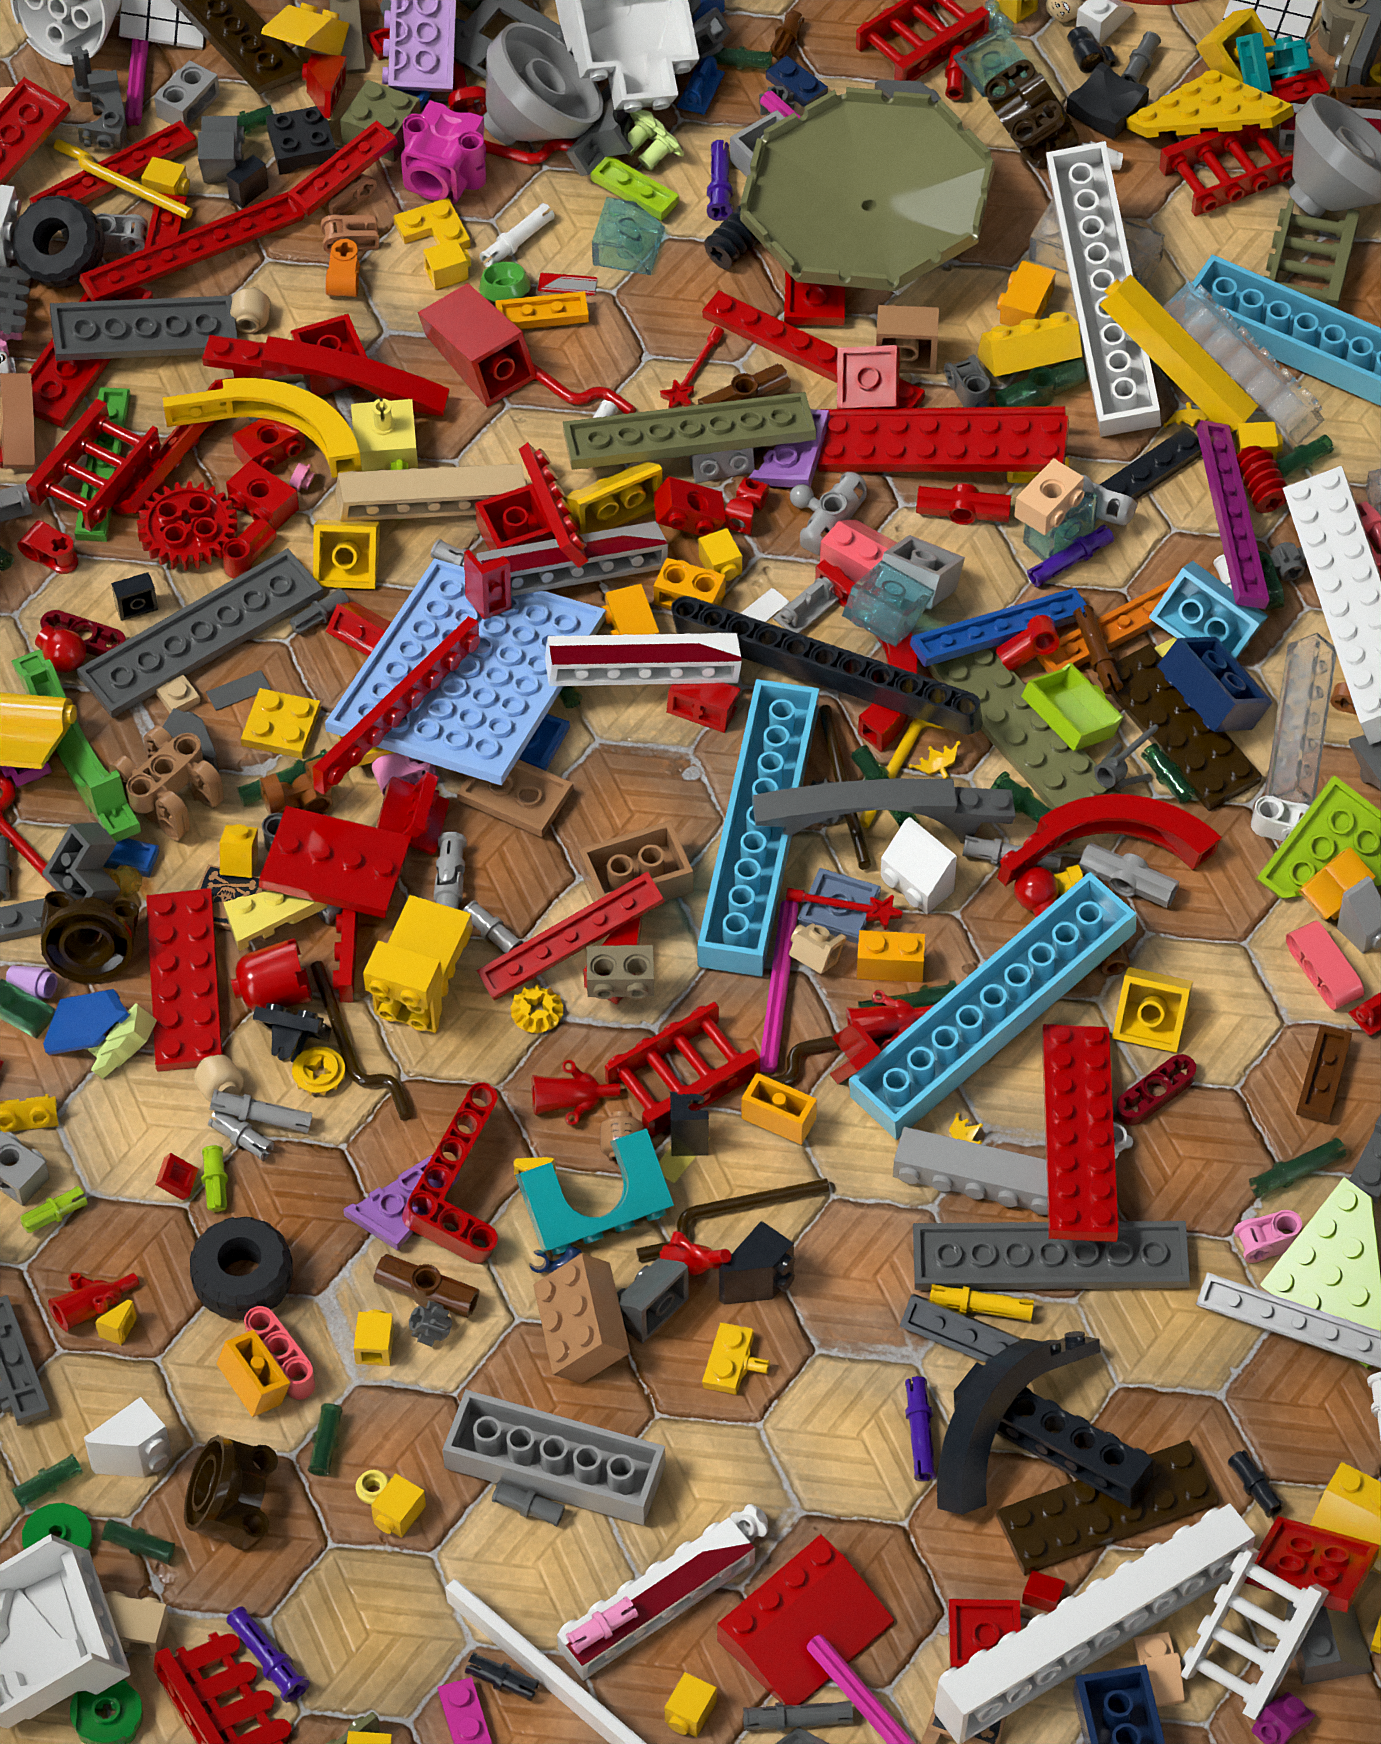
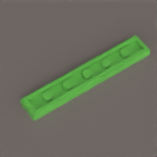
M100 387L98 399L107 403L110 421L126 428L131 399L130 389ZM104 432L93 442L121 456L123 441ZM88 454L86 469L108 480L117 468ZM83 481L81 497L90 501L99 489ZM112 506L108 510L105 519L101 523H97L91 532L85 529L83 513L81 510H78L75 539L107 542Z

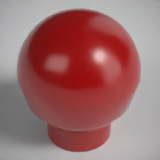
M47 625L38 633L35 639V645L42 650L45 660L50 659L56 672L69 673L75 671L85 660V642L79 634L71 630H56L51 625Z
M1036 866L1027 868L1015 880L1014 895L1016 900L1023 908L1033 911L1035 918L1052 905L1058 897L1059 887L1057 879L1046 868Z

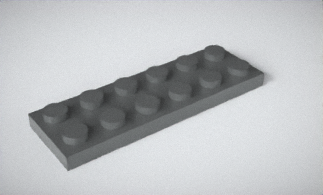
M230 295L50 303V318L56 361L204 354L209 335L238 339L235 318L230 314L232 297Z

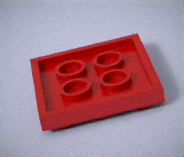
M1278 1516L1258 1549L1260 1553L1255 1564L1300 1590L1303 1587L1308 1589L1310 1585L1314 1584L1329 1590V1593L1322 1606L1330 1610H1339L1347 1613L1378 1558L1380 1545ZM1248 1576L1244 1582L1261 1590L1273 1591Z

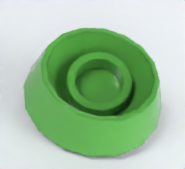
M499 262L488 266L484 270L479 291L484 298L493 302L496 300L521 298L529 292L531 282L524 268L519 264Z

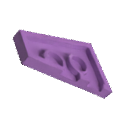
M810 409L816 428V440L776 445L773 450H768L763 457L765 462L759 470H754L749 478L767 483L770 486L795 487L799 484H805L811 487L830 420L829 410Z
M432 1155L398 1175L396 1181L383 1189L379 1187L370 1192L369 1197L357 1205L353 1203L344 1208V1216L398 1251L414 1232L407 1228L402 1221L403 1209ZM458 1173L457 1177L455 1178V1180H454V1182H453L451 1188H452V1187L455 1185V1183L460 1179L459 1173ZM428 1180L429 1184L432 1187H442L440 1182H438L437 1180ZM418 1206L412 1207L418 1215H427L423 1208Z

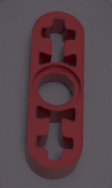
M60 610L48 611L40 620L41 629L51 625L55 626L56 630L68 629L75 633L83 630L90 631L92 636L84 640L86 653L97 657L126 641L124 633L116 628Z
M1185 1054L1174 1055L1124 1092L1117 1101L1116 1115L1119 1121L1129 1126L1138 1125L1192 1085L1197 1068L1195 1061ZM1175 1068L1179 1070H1183L1185 1068L1187 1069V1074L1185 1075L1184 1073L1180 1072L1174 1076ZM1151 1084H1160L1165 1088L1166 1092L1163 1095L1154 1096L1148 1092L1147 1087ZM1138 1104L1137 1112L1134 1110L1126 1111V1105L1132 1108Z

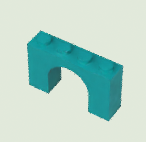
M647 1128L610 1141L621 1171L623 1191L617 1205L603 1216H584L569 1206L563 1196L552 1162L515 1175L542 1251L551 1250L554 1256L565 1252L571 1246L570 1243L583 1238L584 1244L604 1238L602 1233L604 1230L615 1227L616 1233L635 1227L634 1220L646 1216L648 1221H652L667 1215L665 1209L674 1206Z

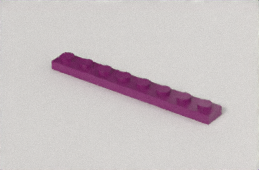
M1201 420L1196 429L1235 604L1265 609L1269 602V596L1230 426Z

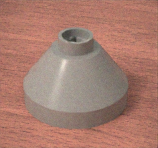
M516 22L507 25L488 46L486 64L487 112L483 115L484 125L488 132L501 143L512 145L517 140L538 141L580 137L602 115L603 99L596 81H591L590 78L580 79L573 53L571 51L568 52L566 45L553 35L536 26Z
M1313 94L1298 111L1295 118L1292 168L1295 184L1289 189L1291 198L1304 211L1316 218H1320L1326 210L1338 212L1381 203V133L1367 120L1343 103L1327 95Z

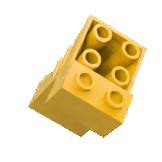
M409 896L388 943L377 942L363 972L365 990L372 994L374 1014L386 1021H398L408 1024L418 1031L437 1032L442 1012V997L447 996L449 991L448 980L454 977L456 971L455 963L461 956L463 948L467 946L473 932L471 913L416 896Z

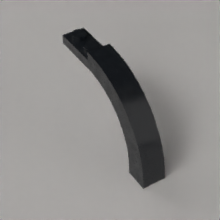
M1082 1331L1065 1333L1064 1338L1059 1340L1038 1341L1024 1338L1000 1351L984 1365L959 1400L944 1437L937 1476V1509L963 1515L987 1505L986 1476L990 1450L996 1431L1008 1407L1016 1396L1040 1375L1100 1353V1339L1087 1337Z

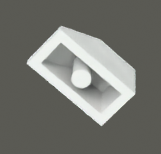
M1087 0L1078 8L1076 27H1087L1092 38L1101 45L1133 13L1134 9L1119 0Z

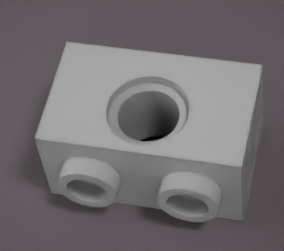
M0 1130V1191L24 1206L49 1179L46 1165L47 1160L37 1150L32 1149L30 1151L25 1148L20 1140L11 1132L4 1133ZM17 1162L15 1165L5 1166L7 1163Z

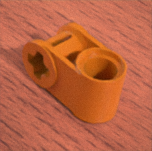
M340 239L331 247L329 268L326 273V295L358 296L360 263L357 259L358 248L356 243L350 239Z

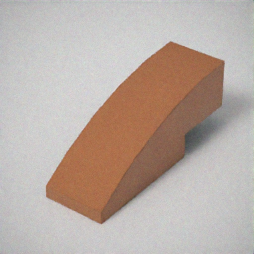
M0 373V434L3 468L34 469L35 467L31 373Z

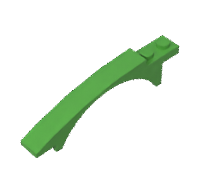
M41 649L11 661L26 694L66 698L50 659H44ZM76 720L74 724L70 725L55 750L90 813H94L100 825L115 842L142 832L139 821L127 803L118 771L115 770L109 773L103 767Z

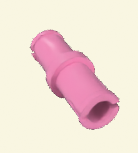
M627 1596L602 1613L599 1611L593 1613L591 1620L572 1632H568L566 1638L568 1642L573 1643L571 1645L573 1650L579 1654L603 1637L608 1639L613 1635L612 1631L629 1620L638 1617L636 1608L631 1607L633 1606L631 1600Z

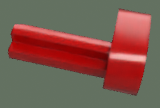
M454 62L453 91L448 96L449 109L454 112H470L476 115L486 113V89L480 86L468 87L464 67L462 65L458 66L457 62Z

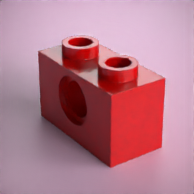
M261 418L232 434L234 454L243 465L253 460L268 471L277 464L290 457L297 456L302 450L306 449L304 433L274 420Z
M253 460L248 461L226 482L228 500H232L233 508L238 511H244L253 520H260L262 518L269 522L275 531L299 510L297 490Z
M669 476L653 493L657 524L703 537L716 532L726 522L722 491Z

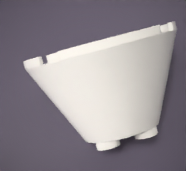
M10 0L16 24L21 23L29 37L26 41L45 58L56 63L72 65L71 52H76L75 47L81 46L82 50L87 49L89 58L100 50L119 10L121 0Z

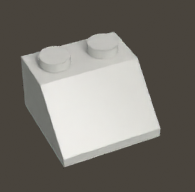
M909 817L904 821L881 857V877L889 887H895L899 890L910 905L915 908L919 907L928 914L954 892L957 856Z
M141 1397L84 1437L91 1469L95 1474L146 1477L151 1472H158L168 1464L169 1459L172 1458L165 1424Z

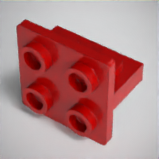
M426 772L416 785L394 776L391 777L388 781L376 828L411 836L410 847L433 855L437 850L438 837L441 835L449 805V800L439 796V790L436 789L439 776Z

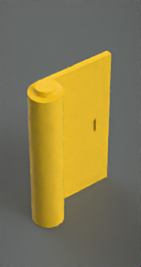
M0 692V766L42 769L68 731L70 725L76 721L77 707L73 705L72 700L62 697Z

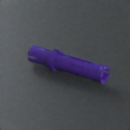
M1103 524L1090 534L1075 538L1073 540L1074 543L1028 569L1027 575L1031 583L1035 587H1039L1074 564L1092 558L1093 553L1114 542V536L1109 527L1107 528Z
M916 1376L912 1377L913 1384H911V1379L905 1380L908 1400L905 1416L906 1419H909L914 1479L924 1482L937 1477L930 1420L933 1417V1408L929 1406L927 1379Z

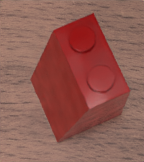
M469 283L417 312L426 337L486 407L536 378L537 374L523 332ZM506 347L513 356L504 351L503 348Z

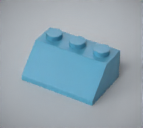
M1191 561L1182 568L1148 618L1176 638L1216 636L1237 660L1269 616L1256 607L1235 604L1233 591L1230 587L1197 563Z

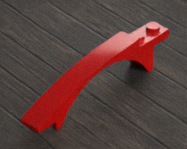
M209 335L202 357L203 366L233 370L234 378L271 379L295 374L319 375L355 384L388 401L412 399L414 418L415 412L443 416L450 394V389L369 358L320 345L268 336L266 343Z

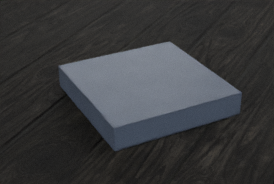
M819 868L808 894L870 905V897L879 898L881 886ZM805 901L799 914L797 925L801 924L807 927L813 923L823 926L835 937L843 934L847 936V941L858 944L859 930H865L869 921H866V912Z

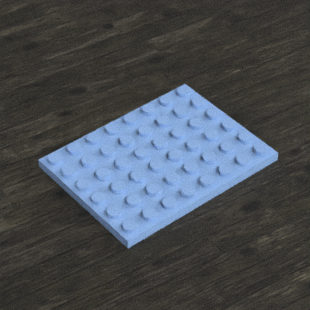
M434 558L326 720V731L344 737L469 616L479 621L480 643L478 648L473 653H469L460 662L458 668L453 672L451 671L435 690H431L422 699L420 705L412 709L396 728H392L376 747L502 786L564 687L549 686L545 663L548 636L596 635L605 621L606 609L546 591H538L511 596L512 609L484 620L465 597L464 567Z

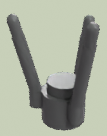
M1155 724L1144 732L1117 757L1115 756L1121 749L1122 744L1116 743L1101 763L1094 767L1097 782L1105 788L1114 786L1116 790L1120 791L1125 786L1152 779V774L1150 773L1125 779L1128 771L1125 759L1158 730V725Z

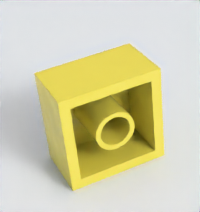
M377 399L369 403L351 404L353 434L360 452L362 472L390 470L391 462L397 461V459L407 462L409 469H418L412 399L393 401L383 399L381 402Z

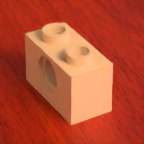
M1053 458L1016 497L1015 517L1043 535H1046L1053 526L1058 527L1062 523L1071 507L1075 508L1081 503L1085 494L1083 491L1084 477Z

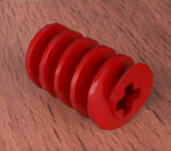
M1256 445L1248 446L1236 455L1240 474L1252 504L1256 508V512L1260 514L1269 513L1287 503L1283 488L1287 487V483L1282 479V472L1278 469L1277 462L1273 460V453L1270 450H1262L1260 446Z

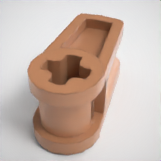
M361 173L321 207L328 205L331 215H342L360 202L368 199L374 193L377 182L371 176H365Z
M337 214L324 217L321 220V230L325 234L323 239L324 250L330 254L334 240L338 241L340 239L354 241L358 251L378 249L380 242L377 232V217L374 215Z

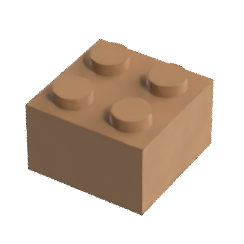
M878 305L876 346L897 345L900 347V373L936 375L939 308Z

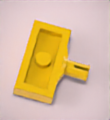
M720 1322L702 1380L704 1389L737 1395L740 1382L748 1370L768 1374L770 1360L751 1357L750 1349L755 1336L752 1328Z

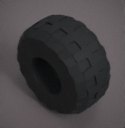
M47 196L32 203L19 217L13 232V252L18 261L17 263L31 278L49 287L68 288L69 286L78 285L80 283V275L95 269L99 262H101L104 254L105 236L101 222L86 205L67 196ZM68 228L69 241L66 247L60 253L50 255L48 249L52 236L57 231Z
M245 1216L224 1219V1221L207 1228L199 1236L193 1251H191L190 1277L198 1299L204 1304V1307L220 1315V1317L244 1320L246 1313L254 1307L264 1306L272 1310L283 1301L291 1287L293 1261L289 1246L280 1231L264 1220ZM240 1260H250L258 1264V1267L253 1272L244 1276H232L224 1272L229 1265Z

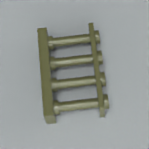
M1289 199L1287 208L1280 209L1277 226L1282 228L1281 232L1275 231L1272 249H1276L1275 254L1269 253L1266 271L1270 272V276L1264 277L1338 309L1356 236L1360 211L1348 209L1346 219H1340L1339 222L1293 214L1295 200ZM1291 225L1334 233L1341 240L1340 243L1334 242L1333 245L1290 237L1288 233ZM1289 248L1331 256V260L1336 261L1335 265L1329 264L1328 267L1282 259L1284 249ZM1280 270L1323 278L1330 285L1329 288L1323 287V290L1279 282L1277 277Z

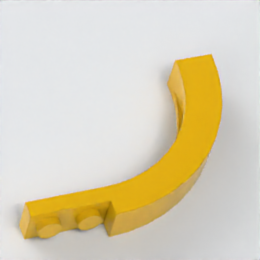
M234 378L222 380L223 389L162 398L167 427L237 417L274 420L299 430L313 440L324 454L329 464L332 478L338 477V473L349 471L362 472L358 444L345 419L326 401L300 387L268 379Z

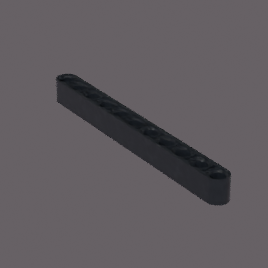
M683 596L672 603L671 611L677 634L737 633L741 658L961 734H974L982 728L983 720L980 699L974 693L694 597Z

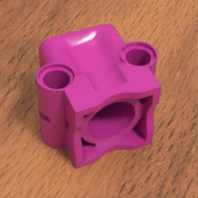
M429 100L422 114H411L404 119L405 149L401 154L403 184L407 190L430 200H442L449 197L451 203L456 204L465 188L475 190L484 186L486 183V146L484 144L483 116L470 112H454L444 104Z

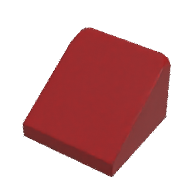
M1032 1571L1023 1591L1022 1604L1051 1613L1057 1609L1066 1581Z

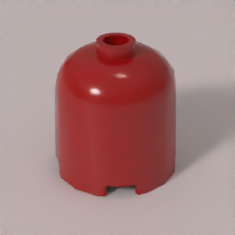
M292 938L243 955L237 962L236 978L231 979L232 989L235 998L242 997L245 1005L251 1011H255V1006L265 1008L266 1003L277 1004L287 1008L313 1001L306 968L301 969L298 955H301V951L296 939Z

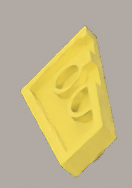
M271 890L223 902L225 913L239 951L249 947L248 941L260 935L265 939L275 934L274 928L286 922L295 924L327 908V904Z

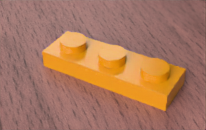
M585 291L495 301L496 308L519 329L589 322Z

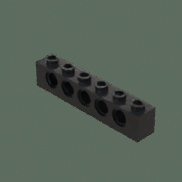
M976 1362L953 1391L954 1410L966 1388L984 1365ZM1027 1386L1008 1407L996 1431V1434L1129 1508L1132 1507L1153 1479V1459L1145 1451L1139 1448H1132L1121 1442L1111 1432L1101 1431L1092 1426L1084 1417L1074 1416L1063 1410L1053 1400H1045L1034 1394Z

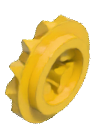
M538 984L530 989L524 987L521 993L514 995L512 1005L510 1006L511 1017L514 1023L522 1030L531 1033H542L553 1029L563 1016V1004L560 995L555 994L551 987L545 989L541 988ZM543 1001V1011L538 1009L535 1013L531 1014L530 1004L536 1006L539 1002Z
M318 1046L306 1049L296 1057L292 1065V1077L298 1089L306 1090L310 1096L312 1093L325 1095L331 1089L337 1090L338 1084L341 1080H344L345 1064L339 1053L328 1047ZM323 1063L326 1074H320L319 1078L315 1080L313 1071H317Z

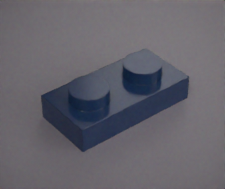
M787 55L766 70V79L775 86H784L788 93L793 92L794 101L802 107L828 93V86Z

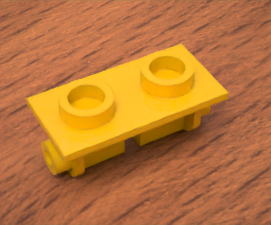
M45 1094V1096L26 1098L25 1101H19V1099L0 1101V1130L2 1132L59 1126L56 1096L49 1097V1094Z

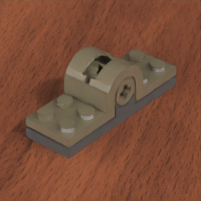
M1322 0L1318 42L1327 54L1336 57L1333 69L1338 70V72L1334 73L1331 87H1350L1353 84L1365 86L1370 69L1381 46V0Z

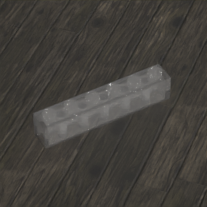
M1319 633L1289 643L1287 646L1265 796H1274L1279 799L1303 803L1309 806L1316 798L1337 655L1335 646Z

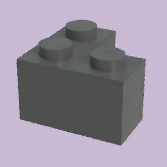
M201 116V132H198V162L204 183L227 182L226 174L245 161L244 154H242V144H245L244 126H239L237 116Z
M98 822L71 824L43 870L42 875L57 891L70 894L74 900L83 897H95L111 905L121 889L102 868L117 843Z

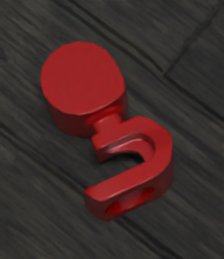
M744 477L737 489L736 498L730 500L726 506V522L724 527L751 535L754 508L763 509L769 495L770 485ZM731 519L741 520L746 527L736 526Z

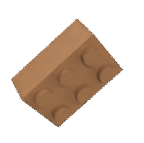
M671 820L579 849L580 873L593 903L647 871L665 902L694 893L693 870Z
M581 1253L533 1284L553 1375L582 1384L630 1353L610 1262Z

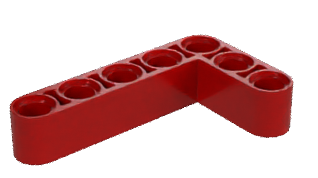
M485 1082L473 1084L468 1090L402 1212V1221L407 1228L475 1264L483 1263L489 1259L497 1245L498 1234L491 1225L448 1203L444 1198L496 1105L498 1099L497 1092L493 1086ZM473 1099L483 1100L486 1106H478L474 1103ZM458 1126H467L472 1133H463ZM443 1153H452L457 1160H448L444 1157ZM428 1180H437L438 1182H440L442 1187H432L429 1184ZM418 1206L423 1208L427 1215H418L412 1207ZM443 1223L453 1224L457 1231H448L444 1228ZM473 1239L484 1241L487 1247L480 1248L476 1246Z

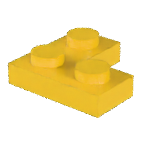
M449 197L393 215L394 224L404 244L432 235L437 245L457 239L462 250L471 247L470 238Z

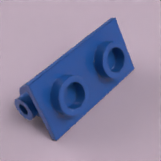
M713 56L703 58L700 65H697L677 104V108L705 115L725 75L724 71L717 70V60Z

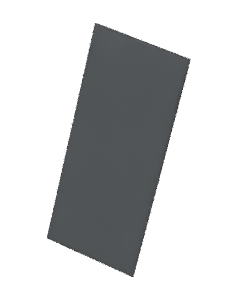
M259 670L206 691L215 710H219L256 695L259 688L269 690L271 687L262 671Z

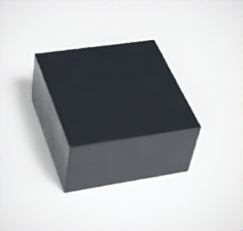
M254 154L226 174L229 199L241 209L269 189L266 164Z
M149 572L111 583L115 607L121 621L158 610L155 587Z

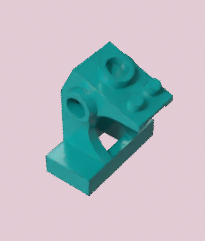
M1261 32L1235 38L1243 82L1263 92L1272 91L1271 76L1281 75L1282 79L1299 75V71L1308 69L1310 64H1313V57H1309L1308 49H1311L1310 42H1305V39L1293 41L1292 36L1275 39L1276 45L1264 47ZM1273 52L1276 69L1268 70L1265 54Z

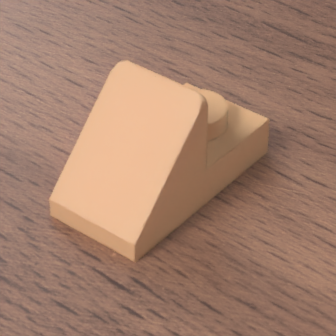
M1169 1632L1134 1637L1133 1646L1138 1666L1147 1665L1156 1707L1184 1703L1180 1657L1178 1653L1173 1651Z

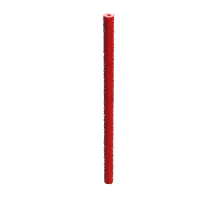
M1065 406L821 409L829 410L830 416L1066 415Z

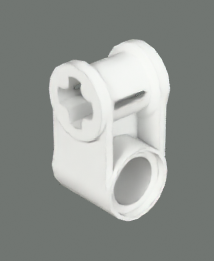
M1263 796L1255 804L1251 828L1261 837L1284 841L1300 820V813L1304 814L1309 805L1290 802L1274 796Z

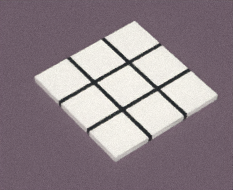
M171 0L121 1L119 36L202 50L204 36Z
M1230 0L1222 21L1233 11L1253 8L1274 42L1275 39L1292 36L1293 41L1305 39L1318 0Z

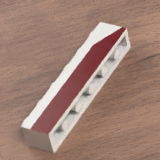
M737 633L548 636L545 652L549 686L738 683L742 663Z
M730 1517L721 1523L715 1522L705 1529L701 1537L693 1542L687 1541L680 1545L674 1555L664 1562L660 1560L652 1564L647 1569L646 1574L638 1580L627 1581L618 1589L617 1594L607 1601L600 1600L589 1609L588 1614L579 1620L573 1619L564 1624L557 1634L558 1650L584 1681L755 1563L754 1546ZM627 1596L633 1603L631 1607L636 1608L639 1616L612 1631L613 1635L608 1639L603 1637L577 1654L571 1647L573 1643L568 1642L566 1634L591 1620L593 1613L597 1611L602 1613Z

